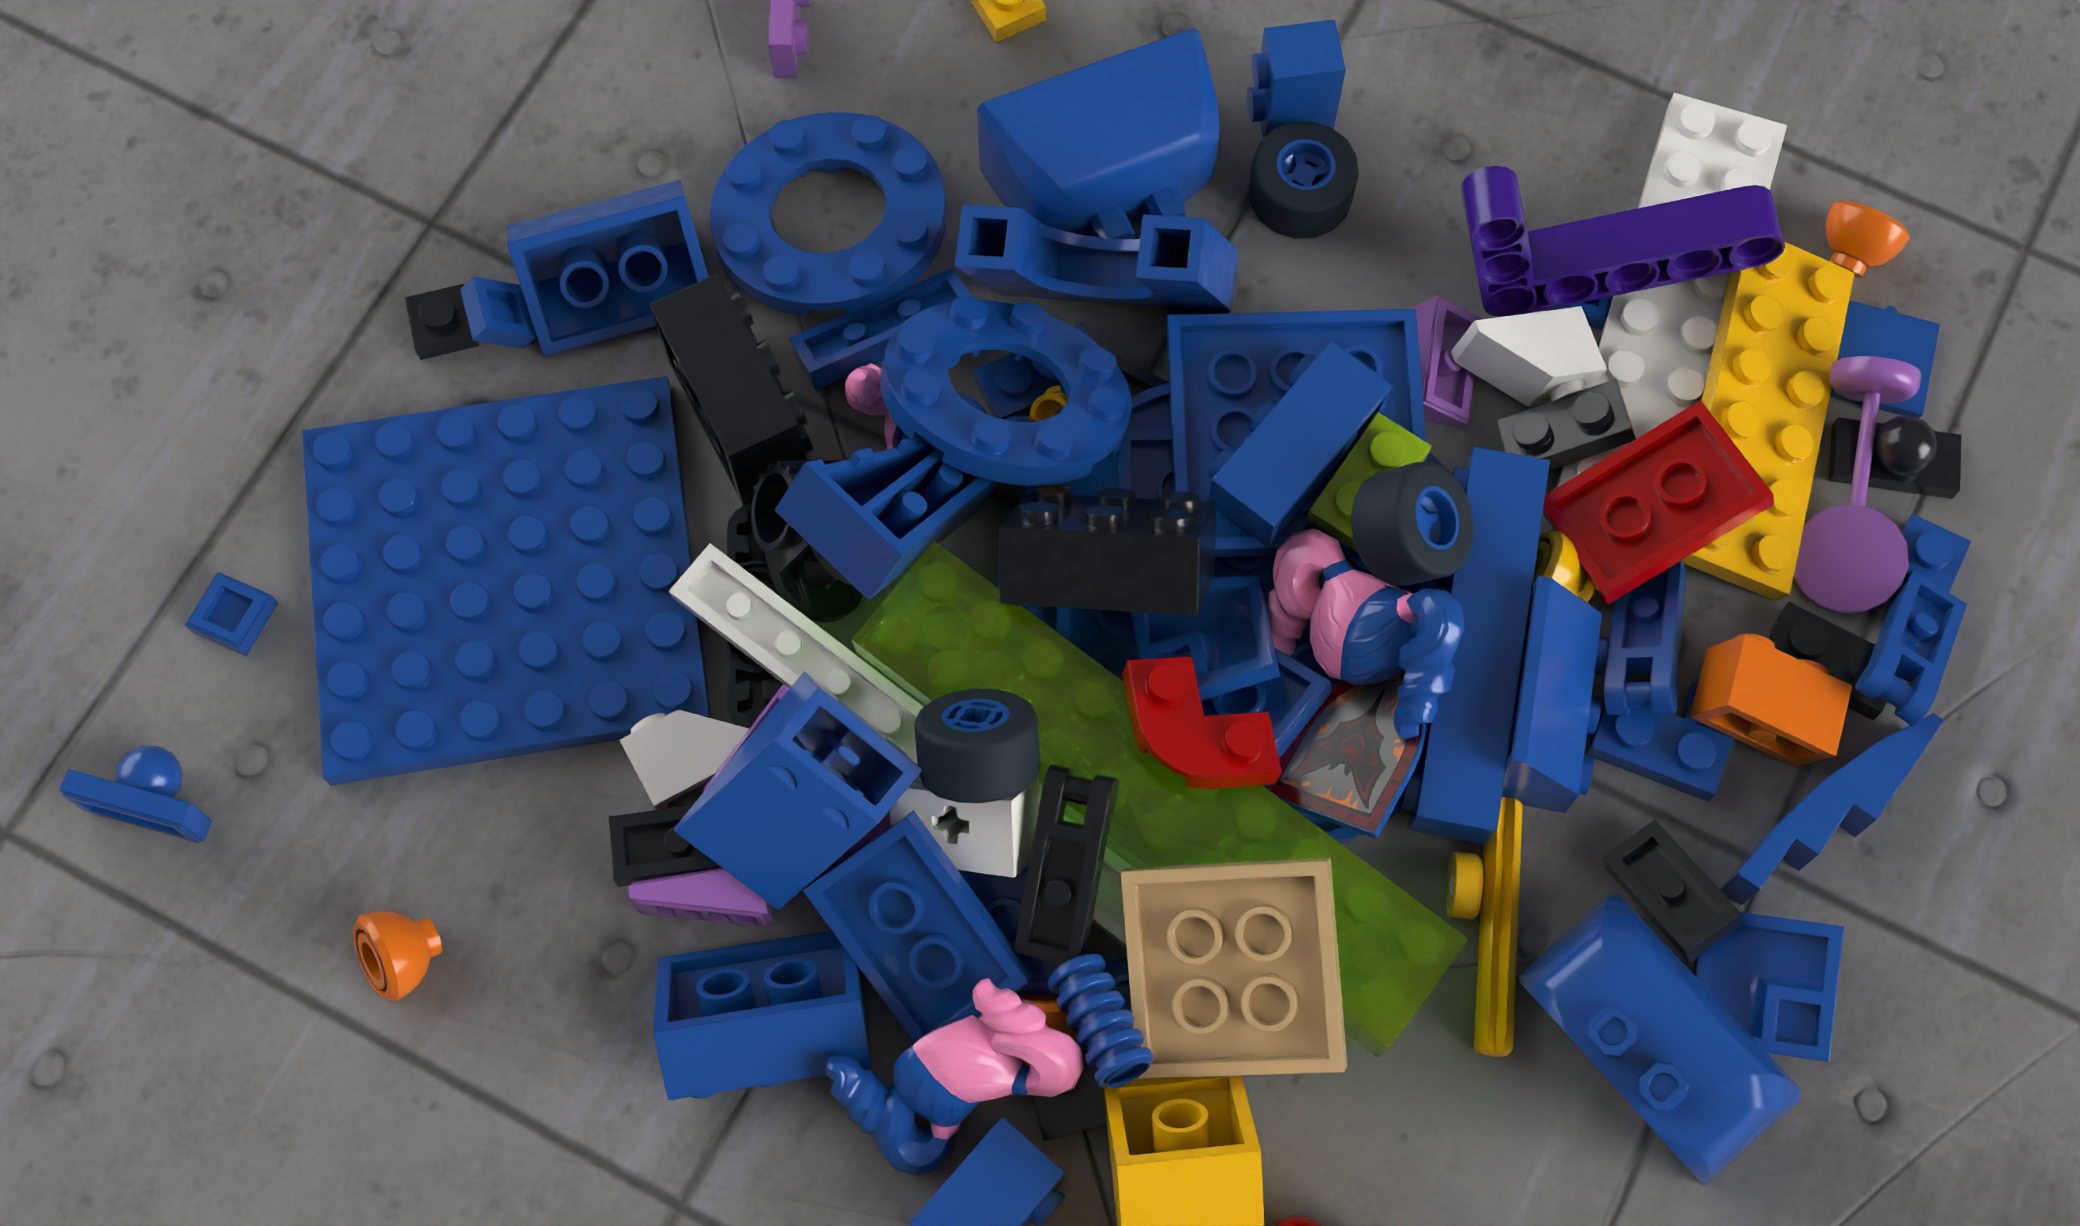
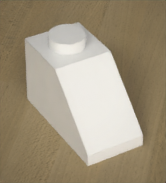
M1582 306L1475 320L1451 350L1455 363L1527 407L1539 406L1590 388L1607 370Z
M676 710L668 715L657 713L642 719L632 727L631 734L620 739V742L655 809L660 810L694 805L704 793V787L749 728Z

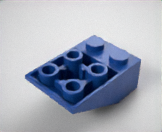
M804 671L675 826L674 831L777 910H780L879 824L921 773L922 769L902 749Z

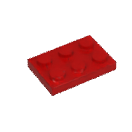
M1699 400L1547 493L1544 500L1543 516L1553 530L1560 531L1573 543L1587 578L1606 605H1609L1774 505V496L1703 402Z

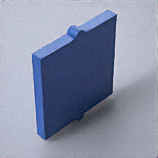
M1849 300L1837 360L1856 356H1875L1903 361L1917 367L1921 372V381L1916 394L1912 398L1899 403L1879 404V410L1902 416L1911 415L1920 419L1924 412L1940 324L1897 313L1896 308L1893 306L1881 309ZM1831 388L1830 397L1863 405V402L1845 398Z

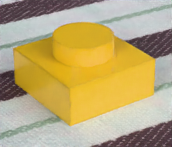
M970 0L996 43L1046 21V6L1042 0Z

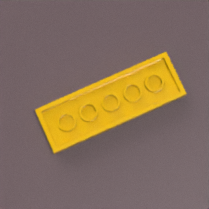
M1786 242L1783 253L1774 261L1759 267L1730 272L1701 400L1772 491L1774 505L1683 559L1684 564L1774 601L1790 595L1832 388L1829 383L1830 368L1838 358L1855 274L1853 271Z

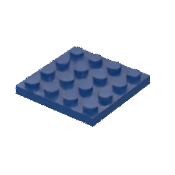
M1416 309L1168 315L1167 344L1174 492L1195 493L1200 496V501L1208 502L1212 478L1208 476V472L1217 457L1229 445L1239 449L1252 433L1247 428L1259 408L1270 398L1278 403L1291 388L1287 384V380L1297 364L1308 353L1317 358L1331 340L1393 385L1382 415L1426 442ZM1348 454L1269 548L1216 509L1215 557L1276 556L1278 547L1292 533L1316 529L1333 537L1308 521L1307 516L1309 510ZM1338 540L1343 554H1359Z

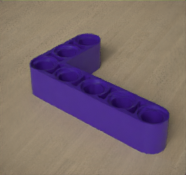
M1502 166L1484 167L1469 174L1461 186L1482 305L1486 313L1497 317L1526 314L1755 268L1774 261L1785 249V242L1771 190L1764 186H1743L1527 231L1518 179L1513 170Z

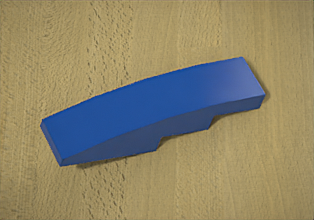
M1932 713L1921 719L1916 725H1909L1878 741L1827 777L1759 840L1720 890L1743 905L1761 890L1781 859L1800 871L1820 854L1838 826L1854 837L1859 835L1878 819L1945 720Z

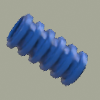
M1099 954L1080 955L1066 961L1052 973L1048 979V988L1050 992L1060 994L1057 998V1005L1060 1011L1069 1013L1066 1017L1069 1029L1079 1032L1076 1035V1043L1082 1050H1088L1085 1055L1088 1067L1098 1069L1095 1073L1097 1085L1102 1088H1116L1135 1080L1145 1073L1153 1062L1154 1055L1149 1048L1141 1047L1144 1042L1142 1032L1137 1028H1131L1134 1024L1132 1013L1126 1009H1121L1124 1006L1125 999L1120 992L1112 991L1115 987V980L1111 974L1103 973L1106 964L1103 957Z

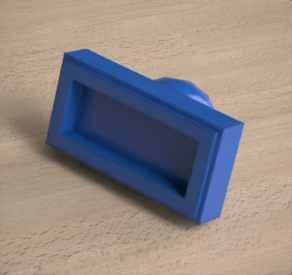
M139 746L125 753L116 766L115 782L68 769L59 789L63 793L62 796L85 812L197 843L199 840L204 842L212 823L209 817L190 802L174 798L181 789L183 777L181 766L172 752L159 746Z

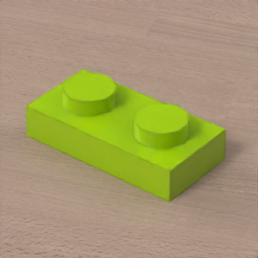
M1378 412L1309 510L1307 520L1358 552L1353 540L1351 513L1353 499L1362 482L1377 472L1415 462H1424L1432 445Z

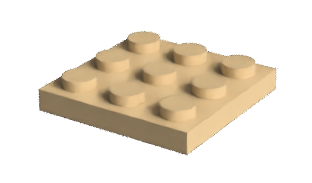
M1331 858L1126 868L1120 872L1131 1010L1134 1017L1133 1028L1139 1029L1144 1036V1042L1141 1047L1149 1048L1154 1055L1150 1067L1138 1078L1345 1072L1347 1068Z

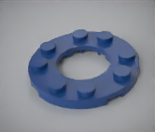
M848 112L812 114L776 123L771 129L749 142L734 156L721 174L714 189L710 206V227L719 259L725 271L733 282L754 300L769 308L797 316L810 317V310L843 308L846 315L876 307L902 293L930 266L945 236L946 193L941 172L930 152L920 141L901 127L872 115ZM845 168H853L860 175L866 174L870 176L883 190L886 205L882 221L868 238L849 249L828 254L804 252L785 243L772 227L770 216L773 205L778 200L777 195L789 181L798 176L805 178L809 170L818 169L823 172H838Z
M960 296L955 298L953 302L926 308L909 317L895 330L886 347L880 373V389L883 401L892 419L904 434L911 440L921 436L934 448L943 451L942 462L951 467L980 478L1001 483L1031 486L1053 485L1089 475L1094 464L1107 456L1112 458L1116 454L1123 441L1131 416L1132 400L1130 390L1114 355L1103 349L1080 330L1056 317L1048 315L1044 308L1031 302L1011 304L980 300L972 296ZM999 349L1007 351L1014 361H1020L1021 356L1024 355L1032 359L1033 367L1041 375L1061 382V392L1067 394V404L1059 414L1042 421L1014 422L992 417L970 406L954 390L948 377V369L956 366L961 356L973 352L972 357H978L981 350Z

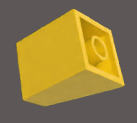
M1242 1075L1136 1078L1116 1088H1103L1117 1226H1264L1261 1148Z

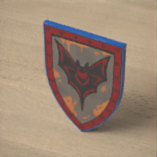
M1406 670L1402 674L1378 684L1353 685L1341 680L1333 685L1332 693L1280 757L1282 773L1276 784L1261 785L1258 790L1259 796L1377 839L1416 768L1425 741L1426 724L1419 725L1418 736L1407 740H1402L1397 735L1393 724L1394 712L1399 703L1397 691L1403 683Z

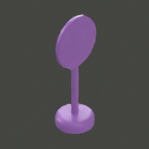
M1856 356L1834 361L1830 368L1829 383L1834 391L1845 398L1863 402L1849 505L1830 507L1813 515L1804 525L1793 577L1802 594L1819 608L1841 615L1866 613L1886 604L1901 588L1909 567L1907 542L1897 524L1880 511L1865 507L1879 404L1899 403L1908 400L1916 394L1920 387L1921 372L1917 367L1909 363L1883 357Z

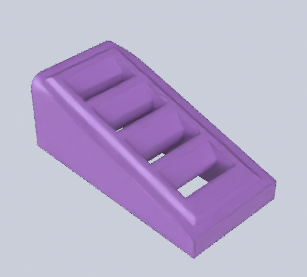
M723 868L632 882V885H628L629 899L639 913L759 927L774 926L771 904Z

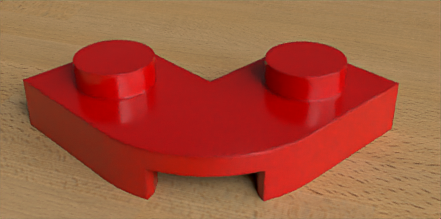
M1192 657L1127 660L1122 674L1133 733L1142 755L1150 752L1165 768L1187 778L1185 786L1191 788L1215 789L1276 784L1282 771L1269 712L1204 716Z

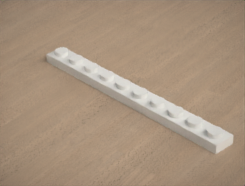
M709 543L669 590L672 598L789 689L805 671L902 749L916 763L917 752L914 723L919 711L924 706ZM1064 814V821L1075 823ZM1106 846L1092 923L1126 948L1120 872L1126 868L1134 867Z

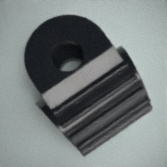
M814 460L768 463V470L759 472L760 480L757 485H754L755 492L751 503V523L757 543L765 549L766 562L774 586L785 601L810 620L824 623L839 621L849 615L859 605L863 594L775 511L804 463ZM822 460V461H823L824 464L826 465V464H830V463H834V462H838V461H843V460ZM806 561H814L826 569L831 579L830 588H819L809 581L804 571V563Z

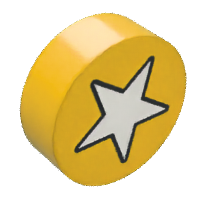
M1453 852L1449 861L1446 884L1447 915L1449 918L1473 920L1479 913L1482 899V859L1475 853Z

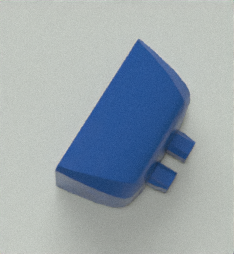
M1195 28L982 102L977 108L980 170L1006 207L1022 208L1041 223L1058 230L1093 237L1135 239V233L1131 224L1141 221L1143 215L1186 217L1183 204L1203 188L1215 173L1220 128L1217 99L1199 31Z
M1608 895L1516 976V979L1703 1185L1710 1181L1800 1102L1802 1090L1620 895Z

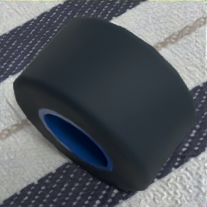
M1305 121L1290 122L1275 128L1259 143L1252 161L1249 180L1250 204L1262 223L1275 233L1294 239L1316 238L1333 231L1347 217L1353 201L1359 176L1357 155L1344 136L1326 125Z
M1415 462L1377 472L1362 482L1353 499L1351 526L1354 544L1362 562L1376 578L1392 586L1411 585L1451 576L1465 564L1472 549L1474 535L1471 505L1462 485L1444 467L1434 462Z
M974 688L951 692L933 699L919 711L914 723L917 763L922 769L919 776L923 786L937 797L958 803L998 801L1023 792L1037 779L1041 765L1038 717L1032 704L1021 696L998 689Z

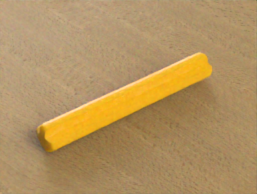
M1505 797L1501 799L1497 832L1485 845L1483 844L1482 859L1483 889L1480 905L1474 1049L1478 1054L1492 1057L1508 1056L1513 1049L1523 805L1517 799Z

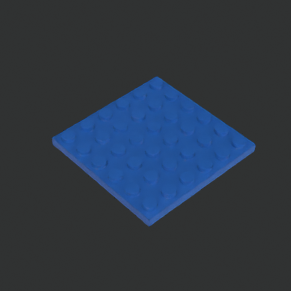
M668 376L302 430L323 778L330 785L620 740L631 734V729L636 723L657 713L668 715L676 710H682L712 718L700 619L674 600L669 593V590L693 562L672 390Z

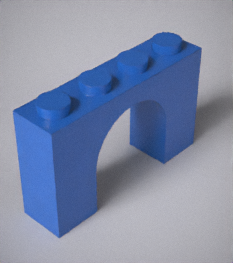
M962 204L955 267L1001 296L1232 311L1239 251L1206 218L1143 215L1140 239H1113L1080 235L1049 227L1022 208Z

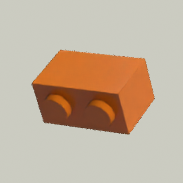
M1740 634L1733 639L1707 648L1690 718L1791 766L1799 767L1836 757L1852 685L1829 675L1827 668L1817 662L1796 659L1776 649L1774 642L1766 637L1756 634Z

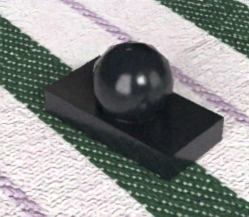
M1911 415L1896 416L1883 424L1877 423L1868 487L1953 499L1960 491L1962 435L1934 431L1925 420ZM1838 417L1831 426L1829 481L1852 484L1861 420Z

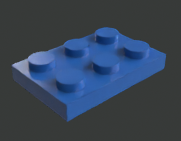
M914 810L813 880L803 889L805 895L914 1043L940 1027L971 1015L975 1017L980 1016L982 1013L975 1008L973 1001V990L981 980L989 978L997 988H1009L1016 992L1028 984L1033 976L1032 971L1018 953L1013 952L1014 947Z

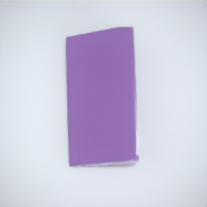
M1435 296L1412 308L1416 309L1424 417L1427 422L1464 427L1468 425L1475 374L1455 363L1451 350L1475 320L1483 318L1439 296Z

